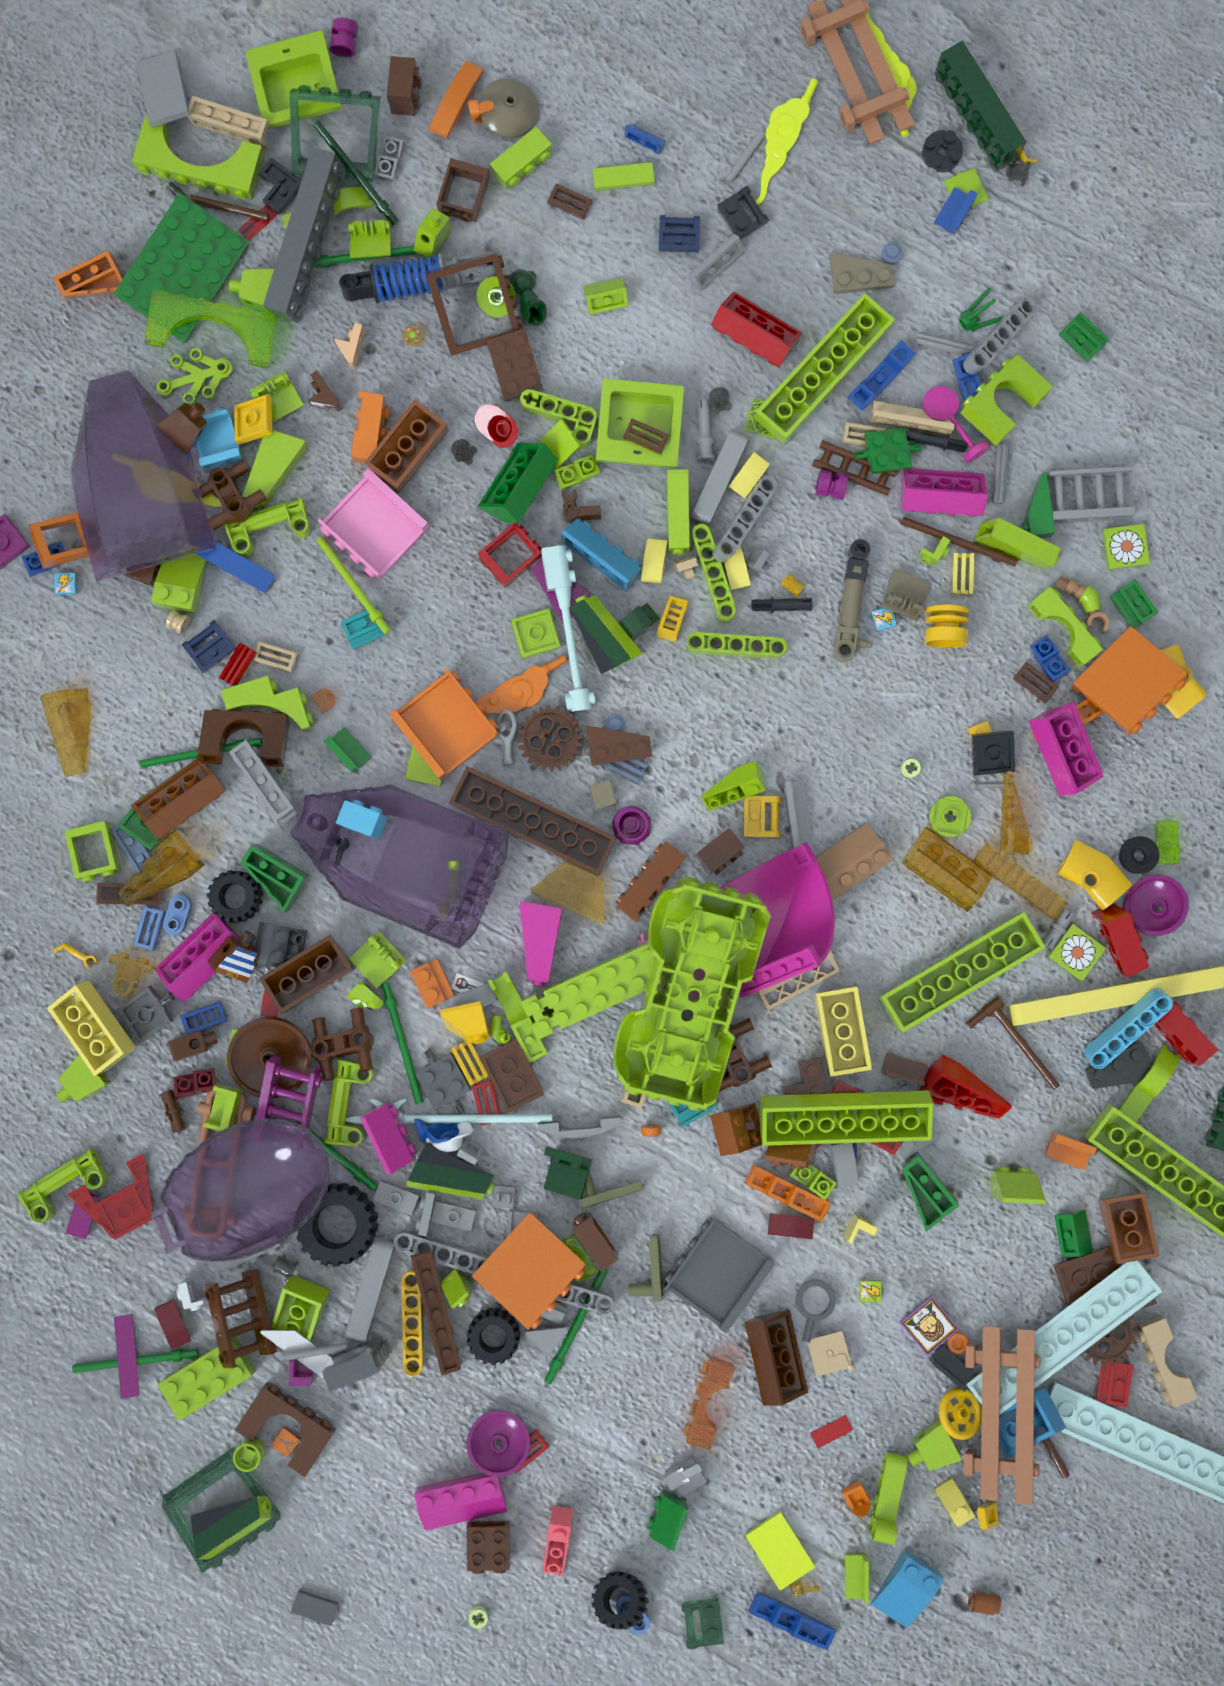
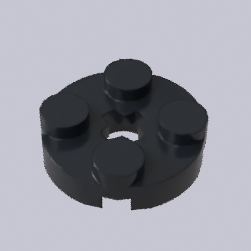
M936 131L925 140L922 149L923 162L928 168L935 169L936 172H949L961 160L963 153L962 143L954 131ZM940 148H944L947 150L945 156H943L942 153H938L937 151H939Z

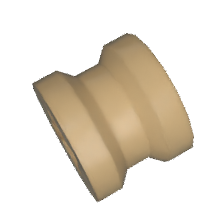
M174 609L170 612L165 627L175 629L178 634L182 635L189 625L190 616L186 614L181 615L179 611Z

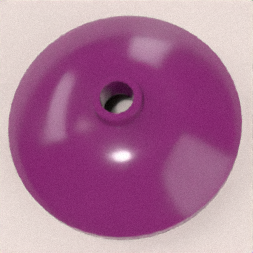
M1152 875L1139 880L1131 887L1126 896L1125 911L1133 915L1135 919L1134 928L1139 932L1149 936H1163L1174 932L1183 924L1189 912V898L1183 886L1173 878L1164 875ZM1157 907H1163L1161 912H1156Z
M501 1410L488 1412L479 1417L471 1426L467 1436V1453L472 1464L483 1474L492 1477L508 1476L516 1472L528 1457L530 1450L529 1432L522 1420L510 1412ZM497 1440L503 1441L501 1448L495 1446Z

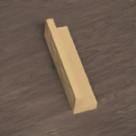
M192 96L188 107L190 116L187 117L193 125L245 142L261 145L264 148L268 147L269 142L265 137L269 125L267 119Z
M879 401L873 402L870 423L908 430L911 427L942 436H950L954 430V424L950 419L936 421L931 419L924 409Z
M831 950L824 962L829 960L834 968L833 971L827 974L820 972L819 966L816 970H809L815 973L814 980L811 983L801 981L802 973L757 991L766 1009L769 1011L840 972ZM818 974L823 975L822 977L817 979ZM789 981L797 982L796 989L792 993L783 991L785 983ZM800 984H804V985H805V986H803L802 988L799 989ZM770 991L779 992L777 1001L769 1005L764 995ZM782 993L787 995L781 999Z

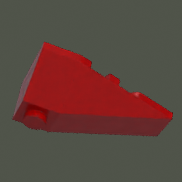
M943 1054L930 1066L924 1078L925 1086L921 1085L919 1091H929L935 1104L943 1105L944 1102L955 1105L956 1109L961 1110L962 1107L973 1109L977 1114L998 1119L1012 1108L1008 1101L961 1063Z

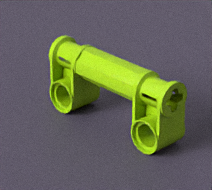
M298 497V500L289 503L283 502L254 512L243 523L232 522L224 525L232 548L244 558H249L254 553V546L250 537L252 532L287 520L298 538H307L312 532L307 515L308 512L302 497ZM299 524H306L303 530H297ZM247 543L246 549L239 550L241 544Z
M336 1059L338 1066L333 1081L327 1121L328 1133L324 1143L357 1146L365 1141L366 1132L362 1127L345 1124L351 1083L365 1084L371 1082L375 1077V1070L373 1068V1070L368 1071L369 1077L364 1080L360 1076L359 1063ZM352 1131L359 1133L360 1139L358 1142L351 1139Z
M87 1149L85 1154L78 1158L74 1157L43 1178L35 1181L33 1186L27 1190L18 1192L21 1203L25 1206L34 1222L42 1223L54 1217L55 1208L48 1195L78 1176H81L89 1189L102 1188L108 1183V1173L105 1171L94 1149ZM94 1174H98L100 1177L98 1185L93 1182ZM41 1207H43L46 1211V1215L44 1218L41 1217L39 1214V1210Z

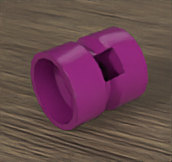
M343 17L335 18L332 21V36L329 49L333 54L340 57H352L355 55L357 43L354 38L358 36L359 27L355 21Z
M820 469L815 496L827 497L831 495L832 499L843 501L849 475L839 472L833 475L832 471Z

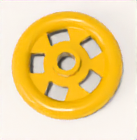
M955 1387L943 1395L939 1405V1418L942 1427L951 1437L959 1440L969 1439L978 1432L982 1422V1409L979 1401L970 1390L963 1391L960 1387ZM955 1397L958 1403L952 1405L950 1401ZM965 1398L971 1403L969 1407L964 1403ZM949 1412H950V1417H951V1419L953 1420L952 1422H949V1419H948L947 1413H949ZM971 1414L974 1415L972 1423L969 1422ZM958 1424H964V1431H958Z

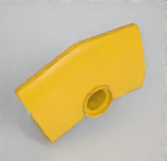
M1179 644L1160 650L1187 672L1186 685L1180 691L1175 690L1171 694V700L1165 705L1176 719L1183 716L1208 695L1192 676V671L1186 665Z
M1074 840L1068 856L1062 861L1057 871L1058 875L1086 890L1101 910L1110 906L1132 886L1131 882L1107 855L1078 840ZM1087 875H1090L1093 878V884L1091 886L1087 885L1085 882V877Z

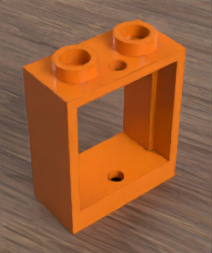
M79 512L30 524L29 532L43 569L91 557L92 551L95 548L92 537H88L86 530H88L87 523L84 518L81 519ZM75 523L84 547L50 555L42 531Z

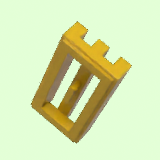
M465 1041L450 1049L469 1086L488 1077L472 1043L470 1044ZM467 1045L482 1074L481 1076H479L464 1046ZM459 1049L475 1077L473 1080L457 1052Z

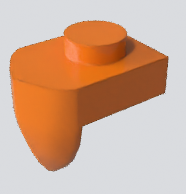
M857 1481L842 1488L841 1491L853 1514L865 1518L871 1508V1501L861 1481Z

